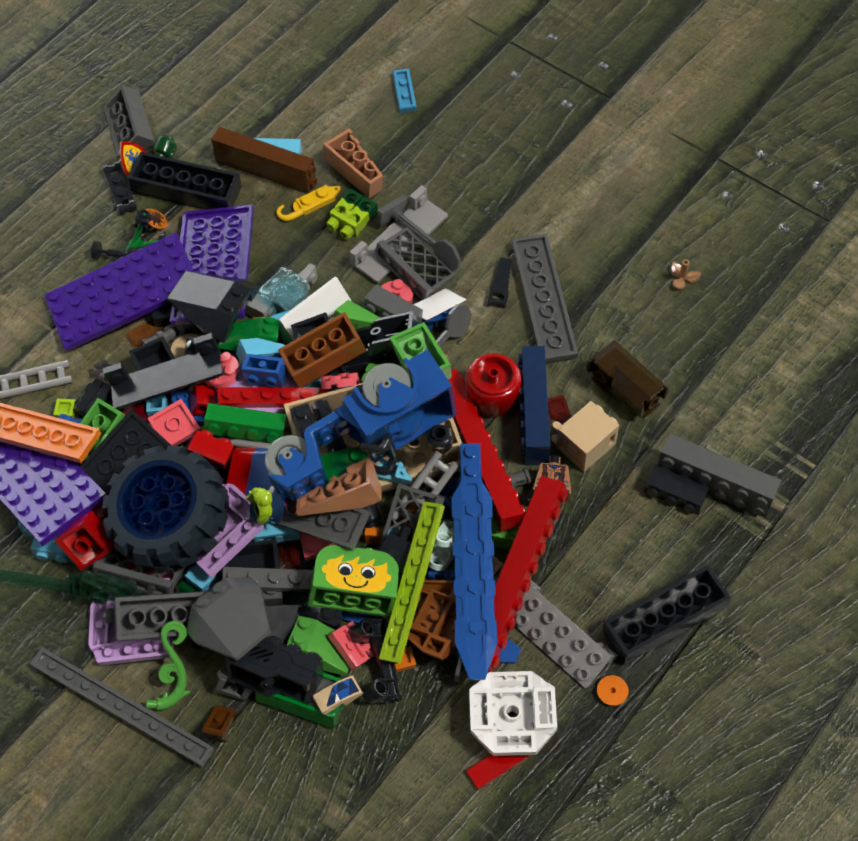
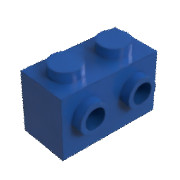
M253 354L246 355L241 368L246 383L282 388L288 373L284 358Z

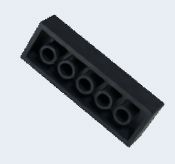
M142 151L128 176L130 188L133 192L206 209L233 207L242 188L240 174Z
M706 565L604 621L602 632L625 665L728 607L731 596L711 568Z

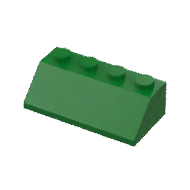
M208 403L204 418V430L213 433L214 436L272 444L276 439L283 437L285 434L286 414Z

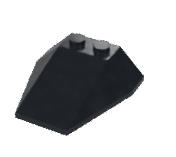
M186 271L167 300L205 334L212 333L216 340L225 343L234 329L233 320L247 300L253 301L261 286L245 279Z

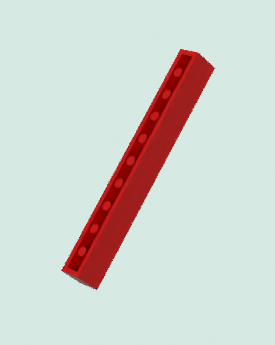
M457 369L451 370V378L448 380L452 385L457 412L453 419L462 444H480L481 480L492 497V513L499 530L504 531L519 527L526 513L525 507L519 503L518 492L512 488L511 478L509 475H506L504 463L498 458L497 448L491 443L490 433L484 428V420L478 415L477 405L472 402L467 394L463 376L459 375Z
M545 476L540 477L495 585L494 613L495 620L497 621V646L488 673L493 672L494 668H497L499 665L500 653L507 645L509 631L515 626L516 614L522 609L523 597L525 592L527 593L530 589L532 575L537 572L538 560L545 552L547 538L551 537L554 521L560 516L561 504L567 499L568 490L562 481Z

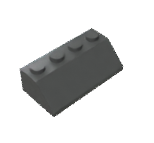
M121 85L103 106L119 158L120 142L136 143L145 151L154 142L139 91Z

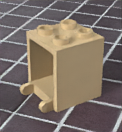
M590 401L563 425L558 421L553 422L552 427L558 432V435H552L551 441L559 451L585 472L616 444L619 424L615 418L609 417L601 406L595 405Z

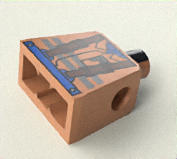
M552 455L549 457V463L540 464L533 487V494L540 477L545 476L564 482L568 490L565 502H570L569 469L567 465H560L561 458L559 456Z

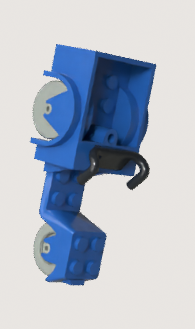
M428 349L410 360L407 358L403 359L405 367L413 378V383L408 372L401 366L392 363L377 365L366 374L363 380L362 389L365 399L358 388L355 387L353 388V393L343 398L344 404L336 408V411L305 429V440L298 436L288 435L276 439L268 447L265 454V466L269 472L267 477L284 499L287 497L291 501H296L314 488H322L328 480L319 447L329 445L340 435L348 434L359 442L361 450L368 452L374 463L389 457L387 467L374 465L376 474L390 475L396 466V451L426 434L431 427L440 425L457 415L452 385Z

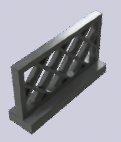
M405 227L385 241L382 239L376 245L374 254L400 280L407 284L421 300L428 298L430 294L456 276L408 227ZM407 234L411 241L401 240V237ZM389 244H398V250L392 249ZM401 245L411 246V252L401 250ZM414 247L421 248L423 253L414 252ZM401 255L411 256L410 262L404 261ZM413 257L423 258V264L413 262ZM426 259H432L435 265L426 264ZM413 267L423 268V274L416 273ZM426 269L435 270V276L426 275ZM438 271H444L448 276H438ZM426 279L434 280L435 285L431 287L426 282Z
M398 483L378 550L387 538L388 530L396 527L399 532L400 528L398 525L409 520L414 529L411 534L415 533L416 527L411 518L419 515L422 508L417 501L418 498L427 496L432 498L431 503L443 505L445 496ZM401 489L409 491L413 499L402 503L399 497ZM397 501L400 503L398 507H396ZM415 501L420 511L409 516L404 506ZM402 507L407 518L397 523L393 514L395 510Z
M113 547L109 554L102 557L100 562L96 561L93 566L95 580L147 594L174 593V588L185 567L183 568L178 564L175 570L156 571L154 569L155 573L151 575L142 572L150 568L145 569L135 564L137 567L135 569H125L124 566L133 562L129 559L121 561L118 556L123 554L115 551V547ZM113 558H116L118 562L113 565L106 563L108 560ZM172 573L174 576L171 581L161 577Z

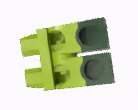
M350 188L334 209L329 212L330 219L327 222V228L332 232H335L338 227L342 228L340 235L346 240L353 235L357 237L370 219L378 215V205Z

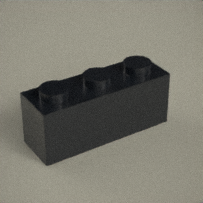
M654 464L645 483L644 492L650 497L664 500L669 505L681 507L688 513L699 515L710 487Z

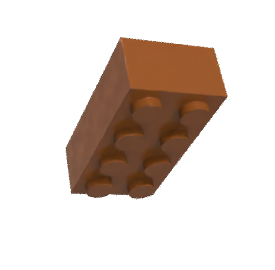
M346 312L278 349L282 358H284L291 376L299 387H304L367 351Z

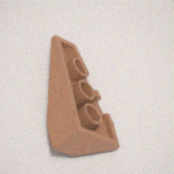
M369 457L346 468V473L338 478L333 476L324 487H316L297 499L296 514L303 516L358 509L382 501L381 485L371 458Z

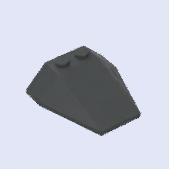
M251 577L224 578L192 604L187 633L197 645L238 661L271 633L262 589Z

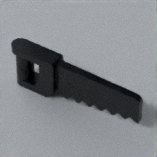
M499 259L487 306L493 305L506 308L509 297L508 284L511 270L510 262L512 259ZM493 296L502 297L504 300L495 299Z

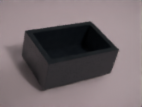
M163 336L129 351L136 371L175 359ZM189 387L180 390H189ZM170 393L166 394L167 400L171 397Z
M277 539L249 542L224 567L281 569ZM223 568L218 572V582L222 580Z

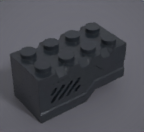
M410 311L377 318L371 326L355 329L367 351L344 363L349 373L358 372V376L362 377L370 363L379 365L392 363L402 367L389 337L418 325L419 323L414 312Z
M275 635L265 637L238 661L227 657L228 680L267 697L280 693L309 705L323 679V658L319 654L312 651L306 654L301 651V647L293 643L285 645Z

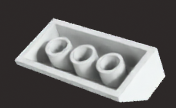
M337 277L332 278L279 319L282 340L289 344L295 340L291 328L292 324L324 312L328 314L331 320L334 318L337 308L347 300L351 301Z

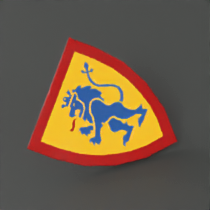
M120 142L119 162L128 178L140 152L146 151L136 143Z

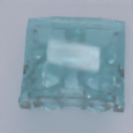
M280 267L279 271L260 288L258 294L281 306L284 310H292L307 298L310 285L308 281L301 278L294 271Z

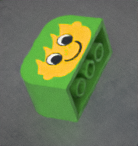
M340 545L327 546L316 557L311 578L308 606L390 617L397 597L398 564L389 554L371 548H355L353 551Z

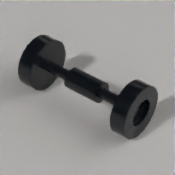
M94 241L91 246V258L98 260L101 253L120 258L138 249L130 247L128 253H122V251L114 249L103 250L102 243Z

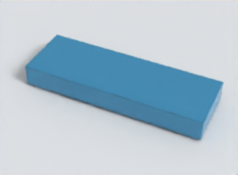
M409 69L394 70L393 79L400 113L417 111Z

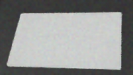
M443 289L414 305L423 309L422 318L428 320L466 299L448 289Z

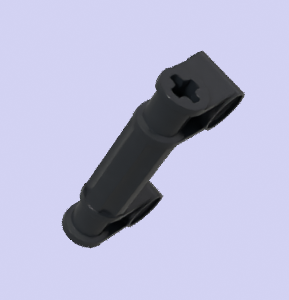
M366 618L349 629V636L355 643L373 644L380 678L362 688V697L368 703L393 704L403 700L402 695L399 694V679L397 678L394 663L379 659L386 635L385 619Z

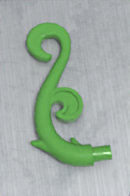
M179 621L167 622L161 629V641L172 662L164 663L158 670V677L164 684H169L175 680L174 676H170V673L175 671L177 674V684L169 695L166 692L162 698L146 700L147 709H168L190 693V691H185L187 676L183 662L167 640V634L171 630L178 632L177 639L173 641L174 645H178L185 640L187 630L183 623Z

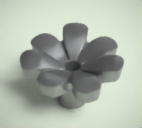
M106 358L103 359L102 363L96 362L94 364L96 368L92 374L94 376L98 375L97 379L103 381L106 378L103 374V368L115 365V363H109Z

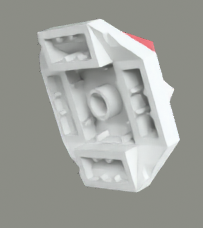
M532 671L489 672L485 680H480L469 689L471 734L493 756L536 755L557 731L555 687ZM509 712H515L518 716L509 717L507 714Z

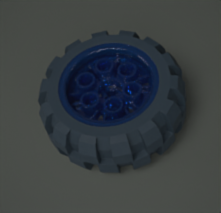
M175 445L168 446L167 450L162 446L145 449V455L139 458L133 455L122 463L125 468L119 475L114 472L107 484L111 491L109 495H104L102 514L107 517L103 519V526L107 537L114 542V547L134 564L145 569L154 568L156 571L175 570L176 564H180L184 568L199 561L197 555L204 550L209 553L218 542L214 537L218 531H224L228 515L224 512V509L229 507L228 491L223 486V479L216 469L197 452H190L185 447ZM188 485L190 486V489H188V490H186V491H184V492H181V491H182L184 488H186ZM180 512L186 513L183 519L180 518ZM159 525L162 526V533H158Z

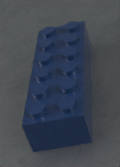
M522 346V354H518L517 364L522 378V386L519 393L521 458H525V465H540L541 463L549 462L550 453L545 346Z

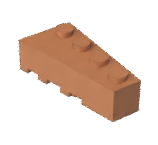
M350 128L323 144V159L365 196L371 198L382 191V173L374 162L370 161L367 152L361 148L357 138L353 137Z

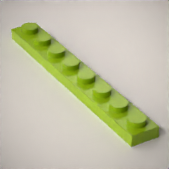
M423 502L379 659L382 661L401 665L445 508L442 504Z

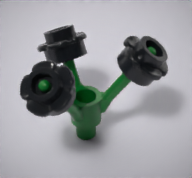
M144 209L136 211L134 224L136 232L125 250L128 252L130 247L138 249L139 247L142 248L169 236L170 233L166 234V231H163V233L158 234L159 239L144 242L139 236L141 231L147 232L151 227L149 222L152 221V216Z

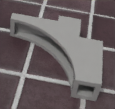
M309 263L302 272L290 280L272 286L261 287L252 302L246 301L245 314L252 317H271L275 315L276 310L279 312L292 310L303 301V297L306 296L310 285L316 282L318 277L316 266Z

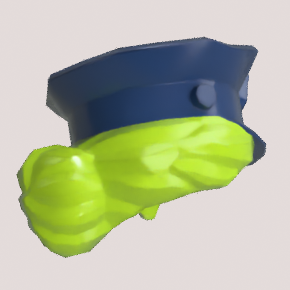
M274 485L266 488L255 487L249 491L246 499L251 502L249 511L254 522L258 524H265L267 521L272 524L281 522L284 512L282 494Z

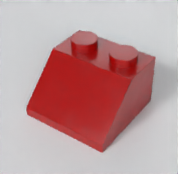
M197 430L187 450L197 452L211 465L225 470L234 450V445L231 444L232 441L221 437L217 439L213 437V433L207 430H202V432Z
M92 510L78 518L55 539L58 546L80 570L85 569L109 554L114 547V542L107 537L103 522Z

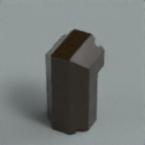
M613 340L587 361L586 369L588 373L592 371L594 376L591 379L604 392L610 390V393L618 397L640 418L643 416L648 417L661 405L658 402L660 398L664 400L667 397L669 388L616 340Z

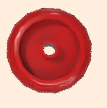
M497 353L485 354L475 359L469 366L465 378L467 394L472 402L477 405L478 413L489 418L502 417L508 414L514 407L522 386L520 369L516 363L507 356Z

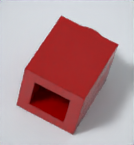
M195 384L190 393L191 414L205 416L208 403L216 404L214 387Z

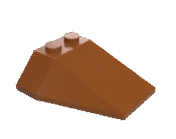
M398 579L397 593H398V589H399V586H400L401 579ZM424 580L408 640L424 654L440 660L457 651L455 645L456 596H454L452 580ZM381 616L389 623L390 617Z

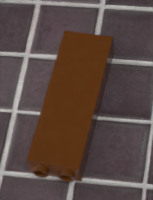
M219 127L211 138L216 162L305 193H310L311 189L315 188L317 184L314 159L222 127Z

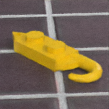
M324 185L296 199L293 203L294 212L288 215L281 213L284 205L279 206L276 211L277 217L282 221H292L302 215L305 216L334 202L341 188L340 186L328 187Z

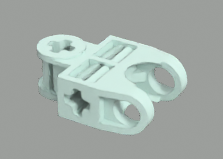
M445 519L438 529L435 546L428 565L434 570L444 571L454 559L452 545L454 541L453 521Z

